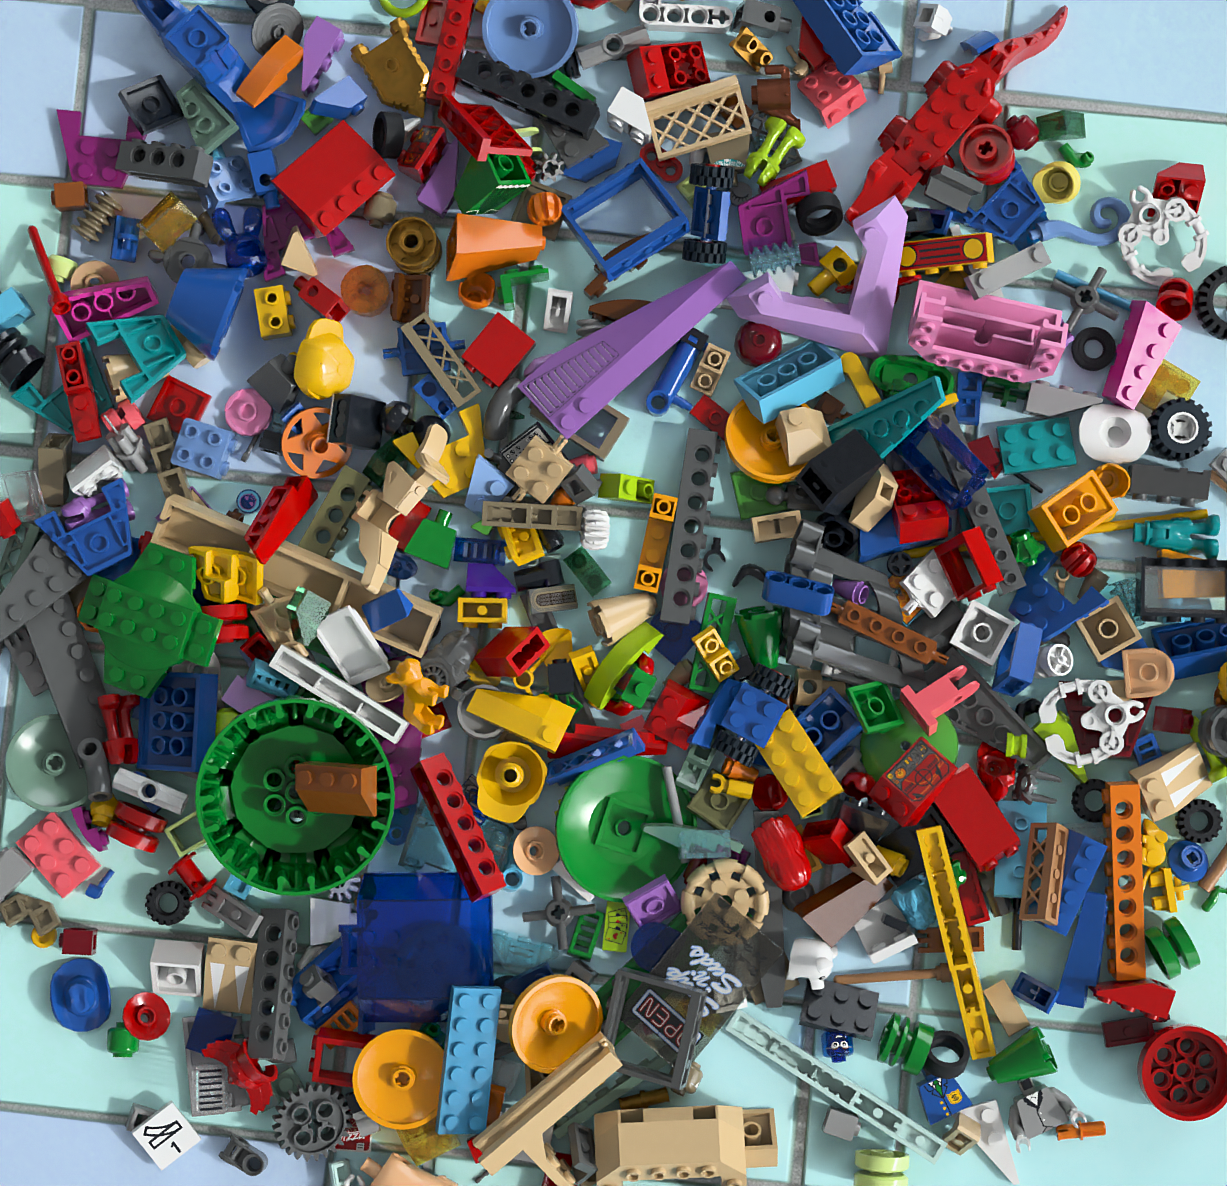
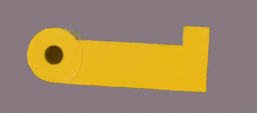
M852 352L844 353L840 357L843 373L847 375L864 409L881 402L882 400L869 379L859 357Z

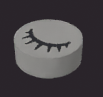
M738 182V187L729 188L731 204L736 207L752 198V189L747 183Z

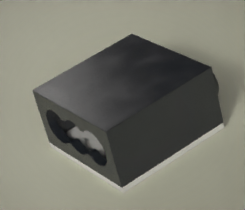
M333 394L327 443L359 450L380 451L383 429L379 424V414L386 403L353 394Z

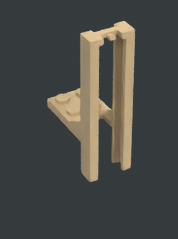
M601 1031L472 1140L473 1145L483 1154L478 1158L479 1163L491 1176L523 1150L557 1186H575L576 1179L570 1173L571 1167L563 1158L559 1160L555 1156L556 1152L548 1142L543 1143L542 1133L623 1066L614 1051L613 1044Z

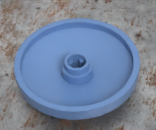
M490 0L484 11L482 35L491 58L495 62L502 61L510 67L509 69L516 72L519 70L525 71L531 75V78L548 75L562 67L571 57L578 40V18L570 0Z

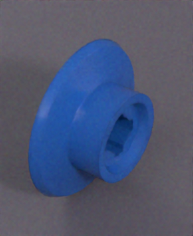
M1181 840L1174 843L1168 850V867L1171 868V872L1178 879L1185 882H1196L1201 880L1207 873L1209 866L1208 858L1203 848L1198 844L1188 840ZM1187 856H1190V858L1192 859L1193 863H1190V861L1188 860Z

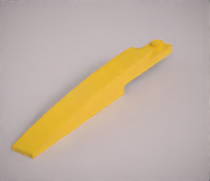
M938 825L916 830L971 1058L976 1060L996 1056L981 982L942 827Z

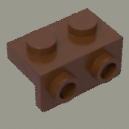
M394 274V279L391 283L393 303L390 306V315L393 321L399 324H406L424 312L429 316L431 276ZM423 319V320L420 321L418 324H428V323L426 322L425 319Z

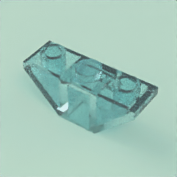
M494 929V933L489 932L487 935L489 944L503 968L523 973L546 961L549 963L559 956L560 950H556V945L551 943L533 944L531 943V938L519 935L517 939L508 937V932Z

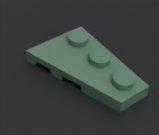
M194 78L175 93L189 125L192 137L198 147L205 149L204 153L209 155L239 129L234 120Z

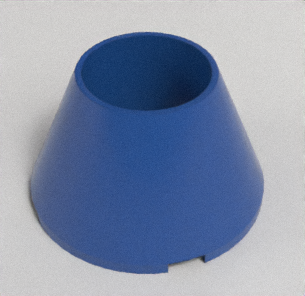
M185 268L174 290L166 313V320L211 361H214L221 348L219 346L223 338L226 337L245 286L243 283L249 273V270L246 268Z

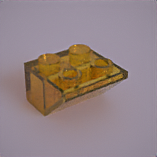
M170 192L136 226L164 252L170 245L173 246L176 239L189 230L198 218L174 193Z
M437 1116L428 1123L416 1128L396 1129L405 1150L416 1166L461 1145L457 1134H437L435 1131Z

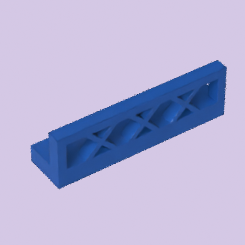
M633 727L549 762L546 782L549 786L555 783L561 786L573 781L580 773L624 755L629 758L644 752L645 744Z

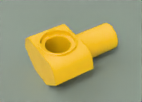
M836 245L819 260L823 270L807 286L814 295L819 297L834 282L838 286L848 284L855 277L857 266ZM836 261L843 262L846 270L843 272L836 271L833 263Z

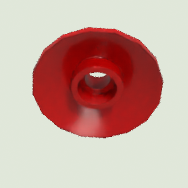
M142 992L135 994L127 1001L123 1008L122 1019L124 1026L131 1036L139 1040L151 1041L158 1039L166 1032L170 1025L171 1013L163 998L155 993ZM141 1014L147 1016V1022L141 1020Z

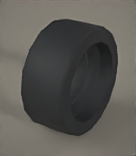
M381 111L377 114L373 126V149L382 158L397 159L404 145V120L399 113Z
M819 191L811 193L802 198L795 208L799 228L809 236L827 235L835 231L843 221V210L840 200L835 194ZM831 210L827 215L820 218H807L815 211Z
M945 1030L934 1032L932 1044L923 1066L930 1074L938 1078H956L964 1072L967 1066L970 1048L966 1040L959 1034ZM939 1046L947 1047L958 1055L959 1060L953 1063L943 1062L937 1059L931 1050Z

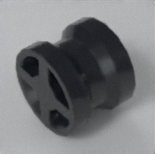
M896 552L888 558L886 567L891 575L902 577L911 571L913 562L907 553Z

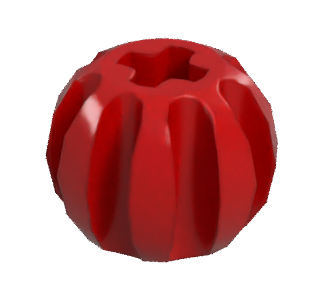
M1077 541L1062 551L1060 561L1069 574L1082 578L1092 573L1097 564V557L1088 545Z

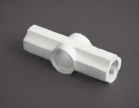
M122 767L119 768L113 779V788L179 815L182 814L188 802V794ZM149 784L154 785L156 788V793L152 798H149L145 793V789Z

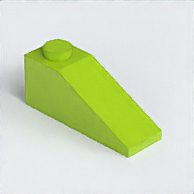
M1061 710L1057 712L1055 722L1041 723L1039 720L1031 728L1044 743L1046 737L1058 734L1064 741L1066 751L1072 753L1079 751L1072 727L1068 724L1070 719ZM1059 760L1080 783H1085L1088 780L1083 765L1081 768H1077V765Z

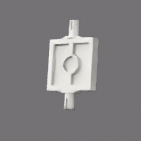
M934 549L930 550L899 582L910 598V601L901 609L907 616L916 607H919L930 618H935L955 597Z

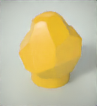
M113 793V797L108 801L92 802L90 804L92 824L107 828L109 821L117 820L118 817L115 815L114 810L118 800Z

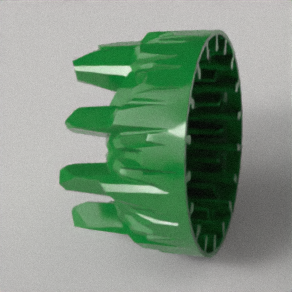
M288 695L284 699L268 700L255 705L252 709H248L232 719L212 742L202 761L196 782L195 794L196 813L201 833L217 860L232 875L250 886L262 891L290 896L310 895L330 890L358 874L374 858L382 846L390 828L395 802L394 782L389 762L380 743L363 721L333 703L325 700L317 701L315 698H304L300 695ZM299 760L302 763L320 761L377 765V816L309 812L300 796L294 797L289 792L290 787L295 785V772L289 768L290 762ZM271 773H278L282 780L279 784L273 785L269 783L267 776ZM278 798L282 806L276 810L271 809L268 806V800ZM293 810H300L304 817L301 821L296 822L291 820L289 814Z

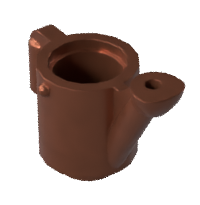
M784 64L766 65V75L781 74V78L757 79V85L751 86L752 105H758V111L783 119L788 125L796 127L801 132L800 119H797L791 113L789 68Z

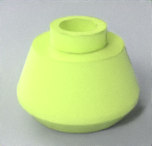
M50 255L48 259L57 283L64 284L65 281H70L78 264L59 255Z

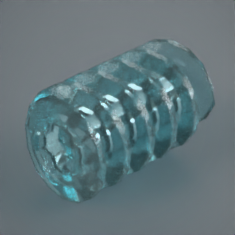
M795 239L791 240L790 247L786 241H782L781 249L777 243H773L771 251L767 245L762 246L761 252L756 246L753 247L752 254L748 251L751 272L754 278H757L758 270L764 274L770 268L773 275H775L777 267H780L782 272L786 273L787 265L791 267L792 271H795L796 263H799L801 266L800 251Z
M1130 577L1107 585L1115 586L1109 593L1110 595L1119 596L1135 626L1138 627L1146 624L1145 621H1142V617H1134L1136 587L1132 585L1136 583V578Z

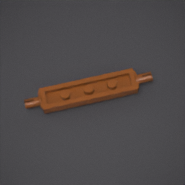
M849 600L843 606L832 602L830 612L838 615L837 624L924 665H927L931 660L944 666L946 665L949 656L936 651V641Z

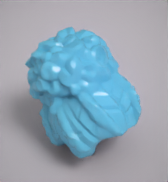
M918 875L921 881L912 879L902 884L891 894V900L905 916L911 928L926 930L929 925L935 922L937 916L928 879L923 875Z

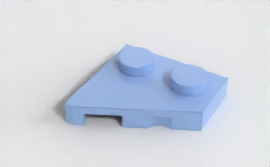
M478 454L464 506L482 519L483 501L500 502L515 486V482Z

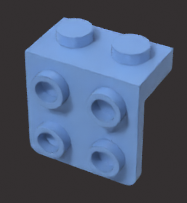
M239 155L214 160L207 188L192 186L197 191L201 204L207 210L210 218L219 217L226 202L258 196L255 191L252 175L244 159Z
M186 418L182 423L171 457V463L221 481L222 476H226L230 463L227 462L229 454L235 451L237 445L236 435L231 431Z

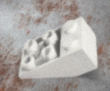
M104 444L68 471L66 476L73 493L88 498L102 492L101 487L112 482L114 479L123 477L122 473L127 469L114 455L111 448Z

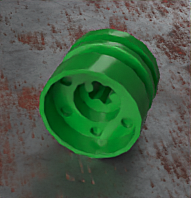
M894 1012L881 1033L878 1043L877 1061L884 1063L890 1054L888 1065L893 1067L898 1058H902L901 1070L917 1076L928 1056L935 1028L918 1021L913 1030H909L910 1018L906 1016L899 1026L901 1015Z

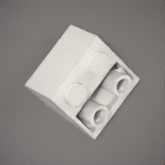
M622 86L607 110L609 127L617 133L621 134L622 131L631 136L630 139L638 145L642 146L643 143H651L652 131L643 98Z

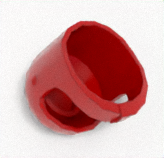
M1177 277L1164 281L1159 288L1156 308L1174 321L1187 318L1192 311L1194 291L1191 284L1187 280Z

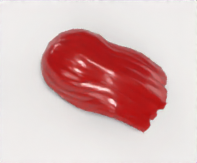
M788 814L776 817V819L772 817L763 822L761 827H757L751 833V836L763 859L764 870L777 887L784 891H796L806 886L811 879L812 869L801 835Z

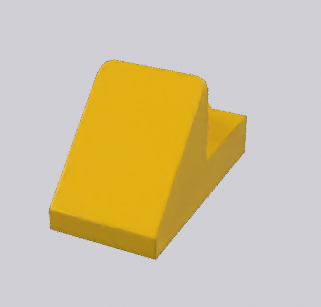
M592 645L569 653L583 692H585L599 666Z

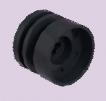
M15 327L9 328L0 334V384L11 393L29 382L38 373L46 360V356L36 346H26L28 339L23 335L21 336V332Z

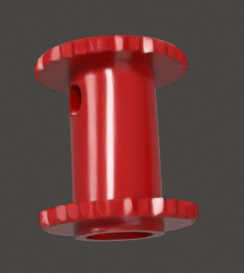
M196 852L183 856L168 871L169 875L176 871L192 891L193 895L188 899L189 901L203 896L217 882L216 878L209 882L192 861Z

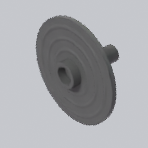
M278 2L266 6L256 16L251 28V40L255 50L261 56H264L284 35H287L299 44L304 31L302 17L296 8L287 3Z

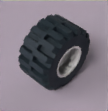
M1178 398L1176 400H1169L1154 409L1151 413L1152 416L1147 419L1151 425L1152 438L1150 442L1153 445L1151 450L1153 452L1158 451V456L1161 458L1167 457L1168 461H1183L1201 453L1203 448L1210 442L1207 439L1212 437V431H1209V427H1212V421H1207L1206 417L1210 415L1208 412L1203 413L1202 409L1204 407L1201 404L1195 405V400L1192 399L1186 401L1185 398Z

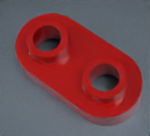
M647 143L641 148L639 157L643 159L656 176L666 183H675L681 178L683 166L678 159L673 157L659 162L654 143ZM661 147L662 153L667 152ZM653 153L656 155L655 160H649L647 155ZM668 168H673L675 170V173L673 175H668L666 173V170Z

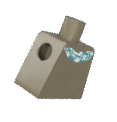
M720 132L706 133V135L713 138L718 136ZM751 134L707 147L710 164L735 167L733 187H738L737 174H743L747 165L746 159L750 152Z

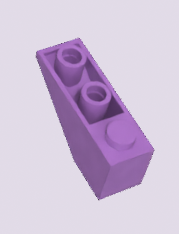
M316 16L304 36L301 90L305 97H308L310 92L314 93L320 84L319 77L322 72L326 73L332 64L331 57L335 51L339 52L345 42L342 30L319 16Z
M456 138L452 143L448 142L441 153L443 158L440 163H435L429 172L430 179L427 184L422 183L416 193L418 204L442 219L455 201L453 193L457 186L459 142Z

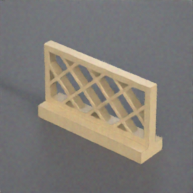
M736 75L644 103L659 162L752 133ZM737 95L738 103L734 110L723 106L727 98ZM711 104L716 107L711 117L700 113L704 105ZM720 109L731 114L725 125L715 120ZM688 111L693 114L687 125L677 120L681 112ZM697 116L708 121L702 132L691 127ZM735 117L743 120L745 128L734 130L729 126ZM665 118L670 122L663 132L655 127V120ZM674 123L684 128L679 139L668 134ZM712 124L722 128L719 135L713 138L706 135ZM688 131L699 136L696 142L690 145L682 142ZM665 138L676 143L671 151L662 153L661 145Z

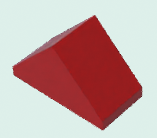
M259 631L240 647L252 661L256 658L269 663V658L274 652V648L263 632Z

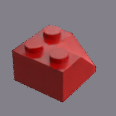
M668 678L649 712L643 728L686 751L690 743H687V739L690 734L694 733L698 726V720L701 716H704L710 706L708 704L710 700Z

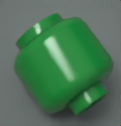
M116 1022V1027L108 1029L107 1051L113 1053V1057H132L133 1053L138 1052L139 1039L131 1036L123 1022Z

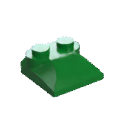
M875 681L845 690L865 734L876 732L884 734L905 723L887 684Z

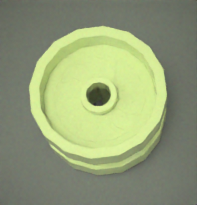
M861 1149L855 1151V1165L863 1170L854 1173L853 1186H908V1177L900 1172L909 1168V1154L885 1149Z

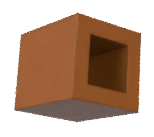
M83 181L54 183V191H51L52 205H55V208L60 212L89 210L88 186Z

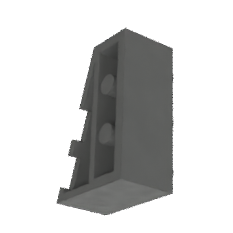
M1141 464L1128 466L1130 488L1125 495L1132 496V500L1146 501L1147 498H1154L1156 503L1171 504V501H1178L1180 506L1195 507V504L1208 500L1211 470L1194 472L1188 471V468H1180L1178 470L1165 468L1164 466Z

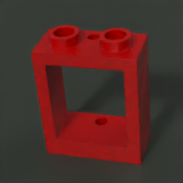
M980 526L964 531L933 548L957 601L967 598L971 602L982 597L981 592L986 594L997 589L995 584L1004 580ZM964 545L982 580V583L975 586L959 552V548Z
M321 1027L318 1035L313 1036L311 1050H315V1058L311 1057L309 1072L313 1073L312 1082L353 1088L352 1073L321 1069L324 1043L363 1049L377 1035Z

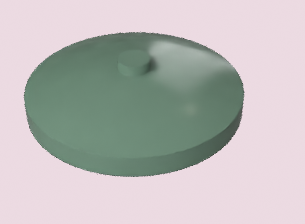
M43 715L23 725L12 737L6 750L4 762L6 778L15 795L34 809L52 813L68 811L85 803L88 800L84 768L79 769L59 715Z

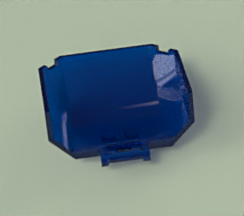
M374 871L364 873L357 897V924H338V932H341V967H339V975H357L358 1003L365 1022H447L451 985L494 986L492 895L472 903L457 871ZM351 932H357V966H351Z

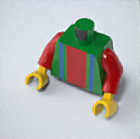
M642 653L614 687L616 693L605 705L604 710L619 716H626L632 710H640L643 707L657 681L653 673L654 661L649 656ZM588 701V703H589L591 706H593V707H594L595 709H597V710H600V709L597 708L594 704H592L590 701Z

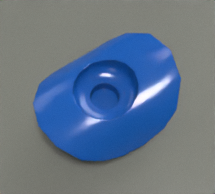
M76 958L63 963L52 975L50 1002L55 1019L62 1027L75 1032H88L99 1028L109 1019L111 995L108 978L103 967L92 959Z

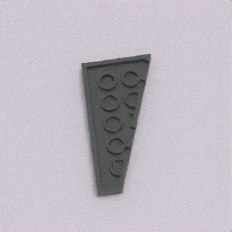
M60 510L58 513V517L66 533H68L70 531H67L65 520H67L70 517H64L62 511ZM46 533L42 535L0 595V642L89 578Z

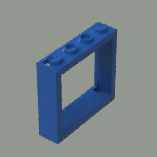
M642 158L637 159L631 164H626L617 173L608 175L604 181L596 186L587 188L577 198L568 200V203L562 206L561 210L564 222L608 282L616 279L690 232L688 218ZM642 178L672 220L605 261L575 220Z

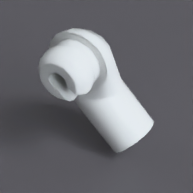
M323 944L309 946L296 966L302 970L328 946Z

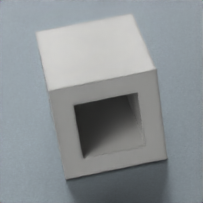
M829 1105L821 1129L824 1133L852 1142L853 1136L857 1137L859 1134L861 1122H858L859 1117L857 1114Z

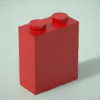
M497 312L461 356L462 360L465 361L463 365L471 373L474 374L477 371L483 376L482 381L491 389L495 386L499 388L512 376L535 348L536 342L501 313Z
M538 626L504 627L474 659L486 677H519L551 645Z

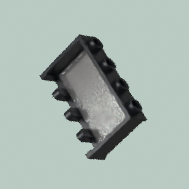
M1145 556L1135 558L1136 589L1134 617H1142V621L1157 622V617H1166V622H1181V618H1190V623H1205V618L1214 619V623L1227 624V560L1170 559L1169 557L1147 558Z

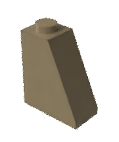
M48 433L38 447L39 504H47L48 507H60L69 498L70 485L66 473L71 470L73 435Z

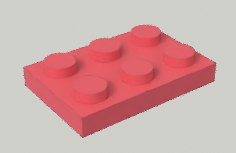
M57 812L49 813L16 842L62 898L69 895L102 866Z

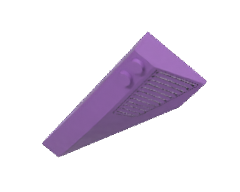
M729 261L554 353L517 387L555 430L564 436L563 439H569L747 278L732 261Z

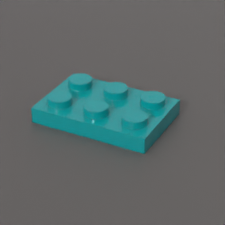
M1069 417L996 427L1003 476L1069 467L1077 464Z
M1030 484L986 488L1005 535H1011L1020 529H1029L1030 533L1035 532V524L1027 513L1033 508ZM956 494L960 530L962 533L970 530L971 527Z

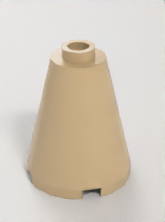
M130 354L102 356V363H106L107 369H104L111 394L112 396L117 395L114 401L115 403L122 402L127 399V396L120 386V380L140 373Z
M647 592L597 599L587 603V606L592 608L588 611L591 625L597 636L602 635L604 641L601 643L605 647L613 645L653 616L655 608L658 607L655 597Z

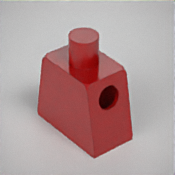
M840 818L808 822L801 835L805 849L827 865L843 863L847 868H850L854 864V861L843 846L855 836Z

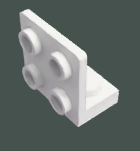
M891 898L873 906L854 925L873 964L918 943L909 926L906 932L903 933L882 923L883 913L906 922L902 912L894 905Z

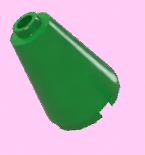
M772 605L773 610H768L765 606H756L741 609L739 613H734V619L749 659L754 667L757 662L770 669L778 666L783 616L781 606Z
M1038 1026L1031 1028L988 1061L989 1066L986 1067V1070L992 1081L996 1080L1000 1084L1058 1072L1049 1044L1047 1045L1044 1040H1041L1045 1036Z

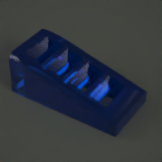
M456 537L453 561L505 566L506 553L504 547L507 544L502 540ZM464 543L468 544L467 557H463ZM474 544H477L476 558H473ZM484 545H487L486 558H483ZM494 546H496V549H495V559H493V556H494Z

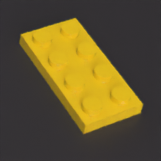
M791 709L782 714L764 749L755 744L803 818L844 791Z

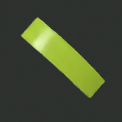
M646 621L629 632L613 647L598 666L585 690L584 697L602 710L616 693L613 687L643 651L649 654L664 635Z

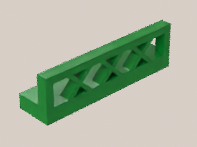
M708 592L700 632L715 621L716 631L726 648L728 646L737 598ZM713 599L722 600L719 615L715 616L711 609ZM696 648L688 688L714 694L720 682L717 681ZM705 669L704 686L695 685L697 674Z

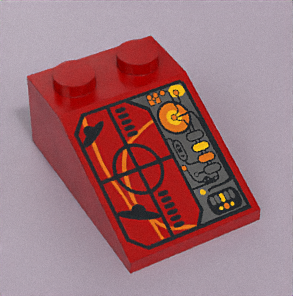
M423 125L420 130L416 129L410 138L411 145L407 151L403 149L397 158L399 171L420 184L426 183L432 166L440 161L443 156L441 153L448 143L445 129L439 126Z
M922 736L880 777L868 795L902 827L917 825L958 768Z

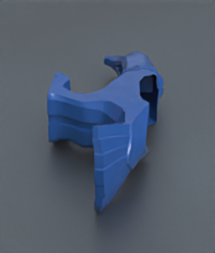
M132 0L155 30L158 37L161 38L170 56L214 100L234 116L249 154L268 149L272 150L278 145L283 144L293 135L294 130L305 113L306 100L275 90L253 109L236 96V91L251 70L240 57L237 50L229 43V35L202 7L197 5L193 10L189 11L188 8L177 0Z

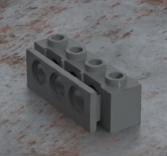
M133 138L132 142L121 141L115 169L129 176L139 177L142 180L207 188L214 157L204 153L205 149L198 146H190V149H186L185 146L171 143V146H166V144L158 141H152L151 144H147L146 141Z

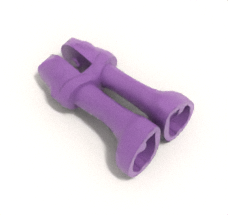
M124 481L126 497H129V490ZM103 491L88 498L78 496L61 507L63 516L70 517L65 520L67 531H72L111 512L110 505L95 510L91 509L107 501ZM126 499L129 521L135 519V512L129 500Z

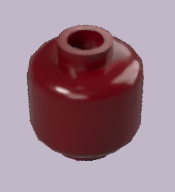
M1013 115L1004 124L1006 126L1005 131L1010 136L1015 150L1023 149L1027 151L1039 140V128L1027 115L1019 117Z

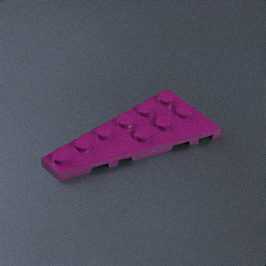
M407 654L397 658L389 659L388 661L397 660L403 662L408 655L410 657L413 656L418 661H421L422 658H419L412 654ZM367 680L361 682L363 693L367 695ZM404 692L391 701L379 702L403 717ZM409 724L399 742L394 744L373 731L374 737L380 743L391 768L395 792L394 810L417 804L419 788L410 769L420 761L423 733L412 724Z

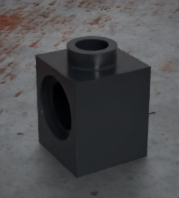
M567 659L552 660V664L547 665L549 696L574 694L572 663H567Z

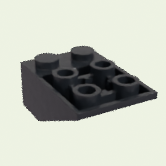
M853 429L811 459L795 477V480L822 512L839 515L885 461L858 430Z
M845 796L844 800L838 799L831 819L840 818L854 836L861 831H865L873 844L876 845L891 821V818L886 817L887 812L868 805L867 809L862 808L863 802Z
M933 806L928 808L917 825L907 827L900 825L878 840L875 845L903 854L905 859L909 860L908 867L901 877L896 875L890 876L897 887L925 871L916 830L941 825L948 854L950 855L961 847Z

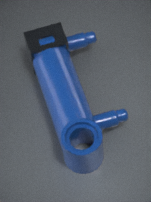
M693 327L679 340L654 387L647 396L646 409L652 416L660 417L665 415L672 403L687 411L691 410L693 405L686 399L678 396L677 393L702 351L705 352L709 344L707 343L708 335ZM654 398H662L665 406L662 409H654L651 401Z

